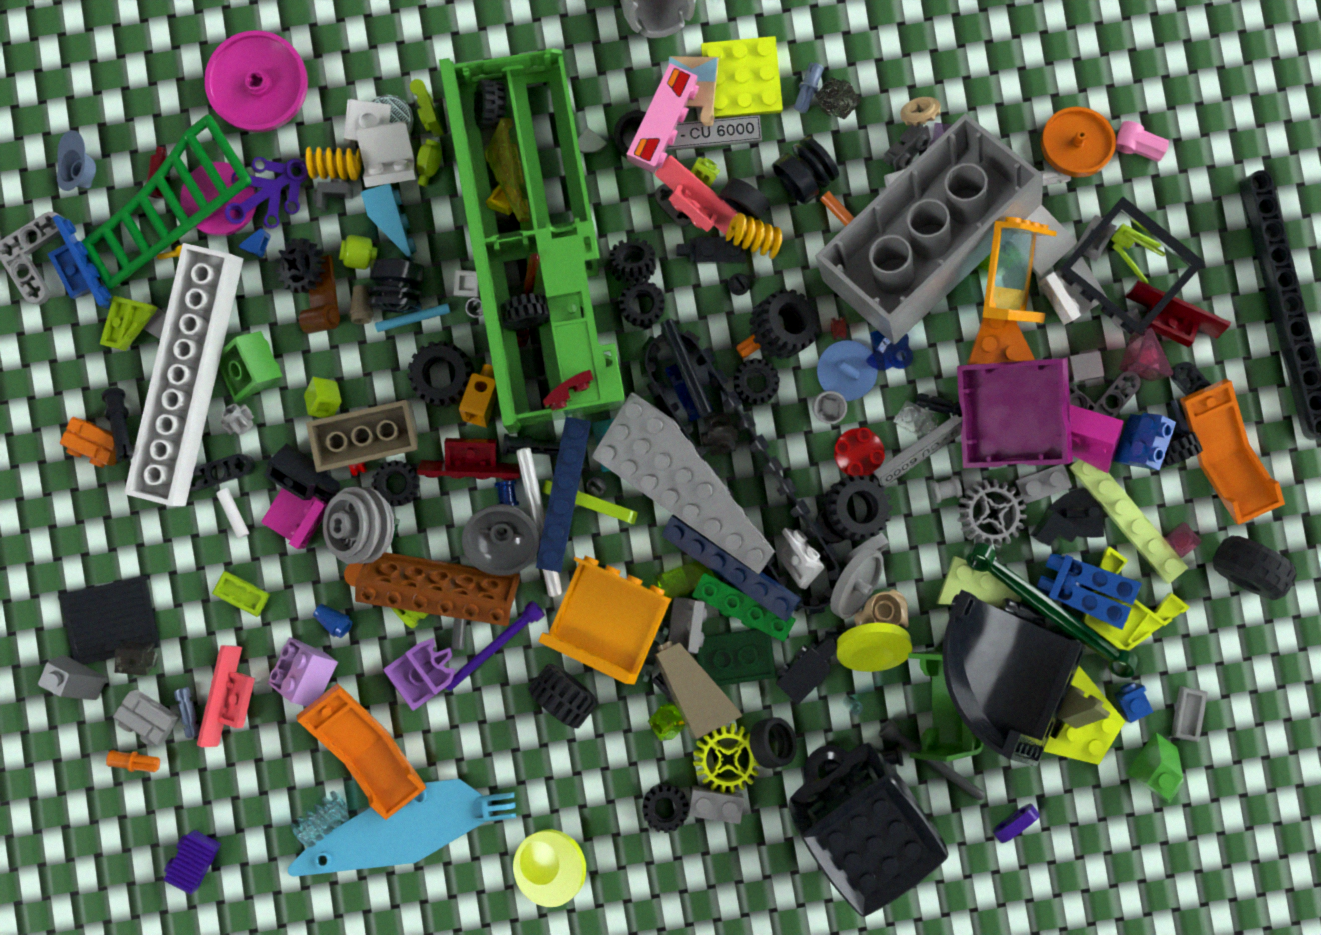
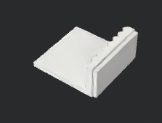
M353 99L348 100L344 143L352 144L353 140L358 141L356 135L358 128L389 124L391 105Z

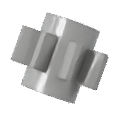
M231 404L222 412L221 417L223 420H221V423L223 424L222 427L230 435L234 431L242 435L251 429L254 416L245 404L240 408L237 404Z

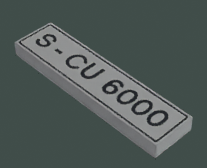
M760 115L714 119L713 126H704L701 121L678 123L675 129L678 131L677 137L673 145L668 144L665 151L762 142Z
M954 415L875 470L873 473L875 479L879 481L878 485L886 487L961 435L962 420L958 415Z

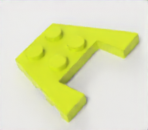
M1107 546L1099 568L1119 574L1128 560L1113 548ZM1091 590V592L1130 607L1131 611L1123 630H1119L1085 613L1081 622L1115 648L1129 651L1151 636L1154 631L1170 623L1177 615L1187 611L1190 606L1174 594L1167 593L1155 611L1152 612L1136 599L1133 605L1130 606L1105 594Z
M1078 666L1071 684L1084 691V697L1088 698L1089 695H1092L1104 702L1102 707L1110 712L1108 718L1077 729L1062 722L1054 737H1049L1044 752L1099 765L1124 725L1125 720L1081 667Z

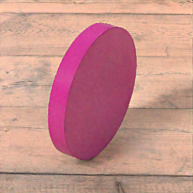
M212 162L227 188L232 185L231 176L234 173L233 168L229 163ZM202 166L190 173L208 203L219 195ZM237 175L234 177L235 182L239 180ZM183 184L180 201L182 208L189 218L200 209L185 184ZM246 187L195 227L203 233L212 236H228L242 230L251 221L256 207L247 212L244 221L238 225L230 224L225 219L224 212L229 204H241L256 193L255 187ZM233 210L230 212V216L233 219L240 217L237 211Z

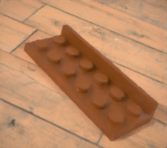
M384 552L373 563L363 564L356 579L355 601L508 626L511 608L520 582V574L493 575L483 572L474 566Z

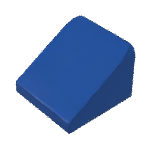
M260 228L238 247L249 254L262 258L271 235Z

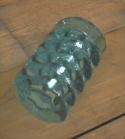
M334 790L330 792L332 801L323 797L324 807L316 803L314 805L315 814L311 810H307V820L299 816L297 818L299 826L291 823L295 836L307 847L312 848L316 845L317 841L324 839L325 834L328 835L333 831V828H338L341 825V821L345 822L349 819L346 803Z

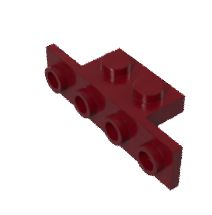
M1138 280L1126 293L1125 298L1147 307L1148 313L1166 292ZM1174 297L1149 324L1147 329L1189 348L1194 343L1197 330L1217 339L1230 327L1231 322Z
M446 438L444 441L445 461L421 460L417 469V475H425L428 478L450 476L454 479L476 477L477 479L485 480L492 477L509 481L520 478L521 474L519 463H497V439Z

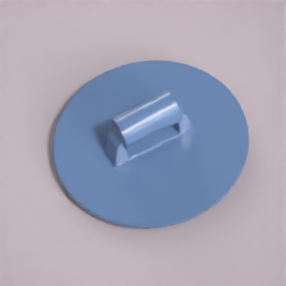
M850 340L839 341L829 346L822 353L817 366V376L822 388L825 391L831 390L840 393L846 401L856 400L866 395L874 386L878 373L877 362L872 352L863 344Z

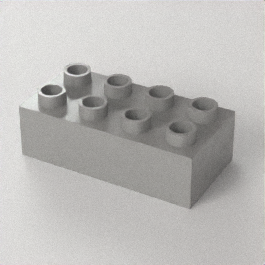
M965 113L815 255L822 280L895 345L991 253L995 221L1005 222V217H1017L1026 220L1042 204L1043 174ZM1002 228L1000 244L1013 230Z

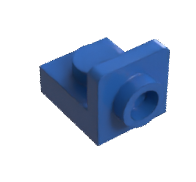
M1130 682L1121 686V691L1114 694L1127 721L1130 723L1154 712L1144 693L1147 691L1144 685Z

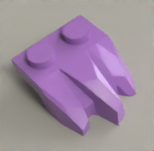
M434 638L418 643L383 669L386 676L412 711L448 686L456 671L453 668L444 667V664L452 657L451 647L440 652H434L433 647L436 644Z

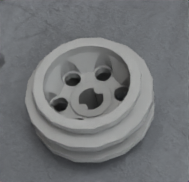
M370 487L344 488L330 500L323 518V535L326 545L332 554L336 555L339 560L346 564L373 563L387 551L394 534V516L391 506L378 491Z

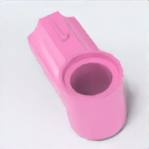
M1123 121L1116 137L1115 149L1126 154L1136 153L1159 162L1168 149L1169 140L1144 131V127L1139 123Z

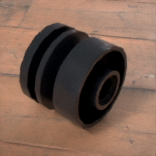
M805 135L800 139V144L793 145L792 151L794 156L784 153L772 164L773 171L784 189L804 205L808 204L819 194L817 184L826 188L829 186L830 181L836 180L840 175L835 162L828 152L815 139Z
M398 258L372 260L369 278L372 281L381 283V286H373L368 289V292L375 295V297H369L367 305L390 313H407L422 310V303L412 299L422 298L423 293L412 289V286L424 284L425 267L421 264Z

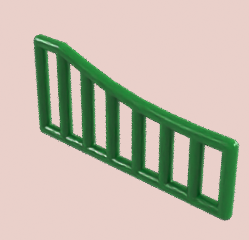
M207 114L185 130L165 161L142 189L118 212L81 242L88 251L87 256L96 267L106 288L114 289L248 187L252 180L214 118ZM206 128L212 134L239 178L229 188H227L196 137ZM188 145L219 193L209 203L180 158ZM173 166L200 209L189 218L165 180ZM157 187L180 223L170 233L148 198ZM140 205L161 238L151 247H149L130 215ZM121 222L124 223L142 253L132 262L112 231ZM103 237L122 267L113 276H111L93 246Z

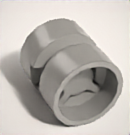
M831 390L823 391L814 398L812 411L819 421L826 424H835L845 417L847 403L840 393Z

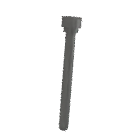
M888 719L879 731L878 736L887 742L891 741L894 743L896 741L910 752L922 750V747L903 735L899 725L891 719ZM921 759L976 799L983 800L985 798L983 790L942 761Z

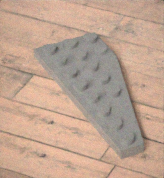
M634 392L630 393L591 457L760 574L774 554V549L757 527L753 526L744 514L745 512L741 506L737 505L725 485L708 463L704 462L697 453L692 442L681 432L679 425Z

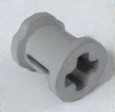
M956 475L951 476L950 480L938 483L932 481L930 483L931 492L936 503H941V500L954 496L957 498L962 497L961 485Z

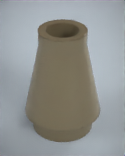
M365 285L353 287L348 316L351 317V322L354 324H369L374 316L373 308L367 305L369 293L368 287Z

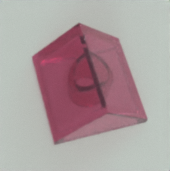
M1152 327L1144 330L1141 335L1135 334L1130 336L1118 370L1124 372L1132 371L1137 373L1140 378L1151 382L1174 374Z

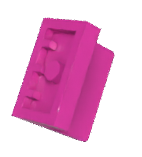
M282 488L262 519V523L290 540L288 544L296 549H305L321 524L328 504L315 496L311 500H302Z

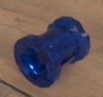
M516 480L494 483V487L497 488L498 504L519 506L515 493Z

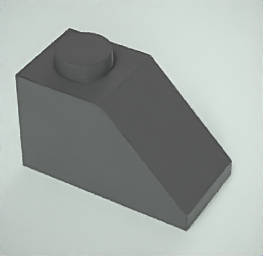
M62 654L47 662L38 685L61 697L97 700L107 677Z

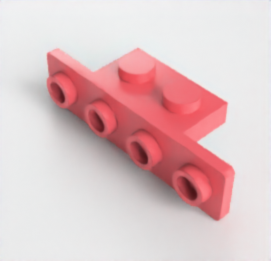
M668 156L662 168L659 167L656 170L655 176L673 190L668 199L671 201L672 206L677 211L684 212L689 216L691 222L696 227L703 228L708 232L714 225L726 235L730 221L738 212L673 156Z
M220 646L197 746L217 747L220 743L224 724L234 728L244 727L255 678L236 672L242 651L240 646Z

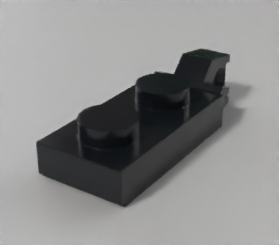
M726 237L690 238L689 243L676 244V256L689 257V262H695V264L746 263V249L742 248L743 241L741 240L735 246L733 245L734 237L729 241H726Z

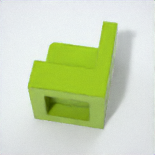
M313 377L304 394L307 412L310 416L320 418L334 416L342 402L338 384L333 380Z

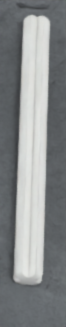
M529 447L517 450V457L531 519L539 532L540 548L546 515L532 452ZM543 569L548 595L550 597L560 595L562 587L558 572Z

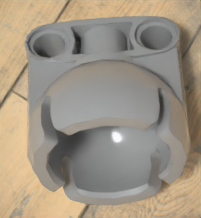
M620 0L624 16L631 29L636 33L640 31L643 36L649 38L666 37L680 31L685 25L684 19L690 21L693 17L696 0Z

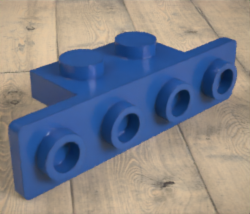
M59 215L52 217L66 244L48 253V256L70 298L77 299L91 291L98 305L109 309L111 307L109 301L111 295L108 289L100 284L97 278L100 275L96 267L89 263L86 257L88 255L86 247L81 241L77 240L74 234L77 232L75 226L69 219Z

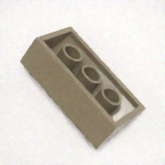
M408 400L306 422L317 473L418 450L417 425L412 402Z

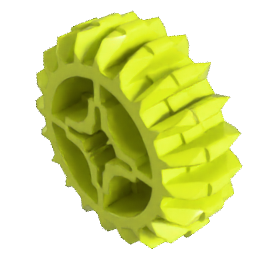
M731 723L729 731H726L724 725L720 727V732L712 731L713 735L711 737L709 734L704 735L703 737L706 742L697 740L696 744L702 750L693 751L695 756L701 757L693 761L694 766H702L696 771V774L698 776L706 774L702 782L706 784L712 780L710 785L712 790H715L717 785L720 784V792L725 793L726 786H730L731 793H735L734 785L739 784L741 790H744V780L749 784L753 783L752 778L749 776L750 773L754 776L759 775V771L753 768V766H761L754 759L750 749V732L743 736L745 727L741 726L738 732H735V724ZM723 738L739 740L730 747H724L717 742ZM746 746L749 758L744 769L737 759L741 750ZM710 747L718 755V759L711 769H709L706 763ZM721 751L727 755L734 753L732 756L734 764L729 761L721 762L724 760ZM726 769H731L738 774L731 778L717 776L718 773Z

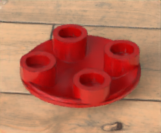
M868 428L850 429L844 432L836 441L834 447L835 462L839 469L848 476H870L881 467L885 459L883 443Z

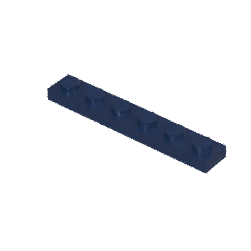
M571 417L565 418L536 568L562 573L591 421Z
M674 514L670 517L661 535L662 537L785 622L791 618L801 600L800 597L765 573H756Z

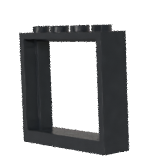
M1121 197L1058 271L1062 273L1060 277L1069 286L1076 284L1082 289L1079 294L1090 303L1095 300L1102 305L1099 310L1110 319L1114 316L1122 322L1119 326L1130 335L1134 332L1137 335H1141L1205 261L1125 197ZM1119 212L1189 266L1139 323L1071 269Z

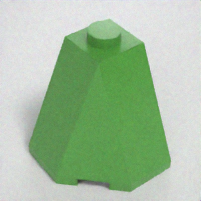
M1154 732L1126 774L1170 804L1184 784L1178 748L1157 732Z

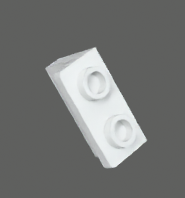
M784 528L782 533L786 540L775 553L800 588L806 589L825 567L819 559V553L810 547L807 542L808 539L803 532L797 529L794 531Z

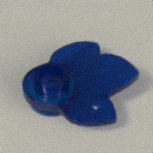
M879 331L870 333V340L876 352L866 359V363L869 366L880 371H886L891 367L905 369L912 363L913 352L908 347L909 337L907 333L895 345ZM898 352H902L905 355L904 360L897 358Z

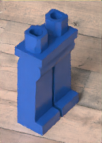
M1050 554L1046 567L1058 571L1056 579L1054 581L1041 575L1036 588L1047 594L1054 601L1057 600L1119 630H1123L1131 608L1086 590L1082 586L1131 606L1142 583L1073 559L1074 557L1069 555L1063 557Z

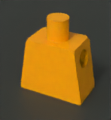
M483 364L480 375L472 373L459 407L463 421L485 428L488 427L498 394L492 365Z

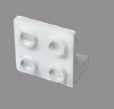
M405 121L358 128L356 130L365 168L363 176L365 187L416 179V163Z
M1080 257L1071 269L1106 296L1083 257ZM1057 270L1039 281L1038 284L1065 325L1099 303L1095 300L1092 303L1079 294L1082 289L1076 284L1069 286L1060 277L1062 273Z

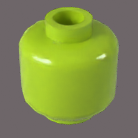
M349 235L346 240L341 241L339 259L343 260V264L346 267L366 270L370 262L376 260L377 248L373 247V242L370 238Z

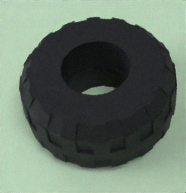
M1231 535L1224 539L1212 559L1214 570L1221 576L1254 594L1271 600L1285 597L1297 576L1294 564L1287 558L1260 543L1241 536Z

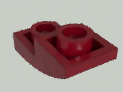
M591 370L581 372L557 386L543 400L545 408L551 407L552 411L567 407L566 402L571 401L568 390L574 389V392L577 393L589 389V384L594 383Z

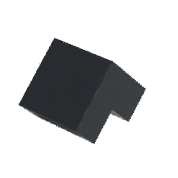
M1048 509L1030 536L1046 546H1050L1057 535L1063 540L1072 543L1081 529L1057 512Z

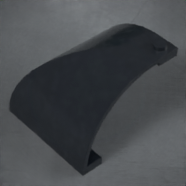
M961 589L959 595L956 594L952 600L951 609L953 610L943 641V671L950 698L964 723L985 745L1009 760L1038 766L1086 646L1002 611L978 599L972 593Z

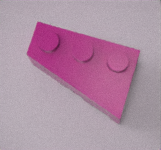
M1070 404L1073 456L1108 474L1118 451L1123 420Z

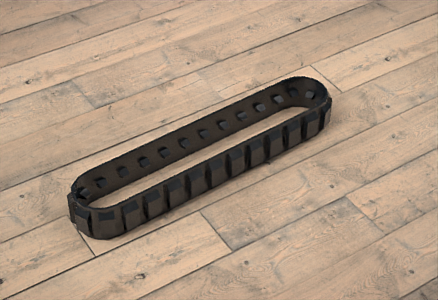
M661 329V335H658L656 338L650 336L642 347L645 358L639 360L641 376L648 377L650 382L646 386L654 400L660 398L664 403L660 406L661 411L671 419H674L681 428V432L695 446L694 449L705 462L703 455L707 450L703 445L696 447L689 436L693 428L690 424L683 426L676 415L680 407L676 402L669 404L662 393L666 388L663 380L656 383L650 373L657 370L655 362H648L650 354L652 353L657 356L661 351L658 345L666 341L667 346H669ZM691 331L679 332L686 350L692 347L699 356L695 360L699 367L705 365L712 376V379L709 381L711 387L715 388L718 386L726 398L722 403L726 410L732 408L738 417L739 422L736 424L738 430L742 431L745 429L753 441L749 446L753 453L759 451L767 463L763 470L766 474L773 473L779 482L780 487L776 489L780 496L786 494L794 506L790 511L794 518L800 516L808 528L804 532L807 539L814 538L820 547V560L827 559L830 563L832 571L827 572L828 579L834 580V585L832 589L826 587L823 594L826 598L819 602L817 597L809 598V605L800 604L799 602L795 609L798 612L803 607L809 615L824 613V607L830 604L835 585L844 570V566H838L835 558L839 556L831 543L825 544L821 536L825 533L817 521L811 523L807 516L811 513L810 509L803 499L798 501L793 493L797 489L790 477L785 480L779 471L784 468L776 455L770 458L766 451L770 446L762 434L757 436L752 428L756 424L749 412L744 415L739 407L742 405V401L735 390L729 393L726 388L729 381L721 369L716 371L712 366L715 363V359L708 347L702 349L698 344L700 338ZM717 467L712 468V470L718 476L720 474L719 469ZM728 489V491L730 492V496H734L732 490ZM772 555L762 572L769 570L772 579L785 586L789 581L785 575L777 576L771 566L775 561ZM797 592L794 593L795 595H797L798 597H800V598L802 599L803 596H801V595H800L799 593H797Z

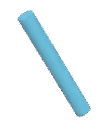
M446 303L376 322L375 327L377 332L448 314L451 313L449 304Z

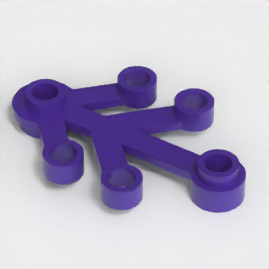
M263 157L254 158L251 164L254 172L261 174L265 171H271L282 175L275 180L249 175L252 180L249 186L262 189L241 204H229L224 212L225 219L233 225L241 224L246 218L247 212L269 197L268 212L263 219V223L266 228L275 229L280 223L278 210L281 188L288 183L289 197L284 203L283 208L289 215L296 214L300 209L298 202L300 184L305 182L309 176L306 163L301 159H290L286 164L267 161ZM255 162H263L264 168H256ZM298 168L300 175L294 176L291 169ZM234 172V173L232 174V176H231V183H232V185L235 183V180H234V177L236 176V173H235V172ZM290 202L294 203L296 210L290 211L287 204ZM235 210L239 213L240 217L233 219L230 216V212ZM267 218H275L276 224L269 225Z

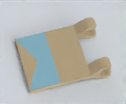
M669 56V64L671 63L698 76L696 85L699 86V90L694 100L689 99L686 107L702 108L701 122L704 126H713L719 58Z

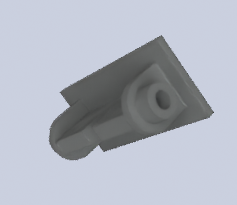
M913 124L910 125L900 136V140L905 143L904 146L896 141L884 153L883 161L889 166L893 163L895 172L906 169L912 163L913 157L920 150L922 151L928 146L931 139L928 125H925L924 128L921 124L917 127Z

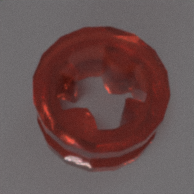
M835 317L831 318L832 340H837L838 337H841L842 340L846 339L845 317H840L839 320H836Z

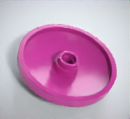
M252 30L233 35L216 48L206 67L205 90L213 109L228 124L247 132H267L285 125L299 112L306 98L308 76L302 58L288 41L271 32Z

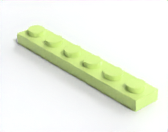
M1079 458L1068 466L1166 584H1170L1188 569V566L1109 472L1107 474Z

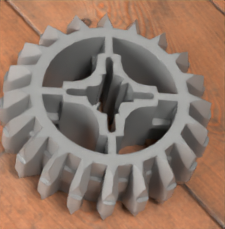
M993 479L991 484L987 480H982L981 487L978 483L972 484L974 492L969 489L964 491L969 499H959V502L964 504L965 507L957 508V512L964 513V517L957 518V521L966 523L961 528V531L966 532L970 530V533L967 535L969 540L977 536L975 543H983L985 540V544L992 546L994 542L996 547H1001L1002 540L1006 544L1011 543L1009 534L1014 538L1019 536L1015 528H1024V525L1019 523V519H1026L1027 515L1020 514V510L1026 509V505H1018V502L1023 497L1022 495L1013 496L1016 492L1015 487L1007 490V482H1002L999 486L998 480ZM992 492L998 494L1005 501L996 505L991 499L986 497L985 493ZM977 499H979L980 513L973 519V507ZM989 508L998 509L993 514L994 521L993 518H984L990 513ZM1010 509V519L1004 528L1003 515ZM987 522L992 528H996L998 533L990 535L981 531L977 526Z

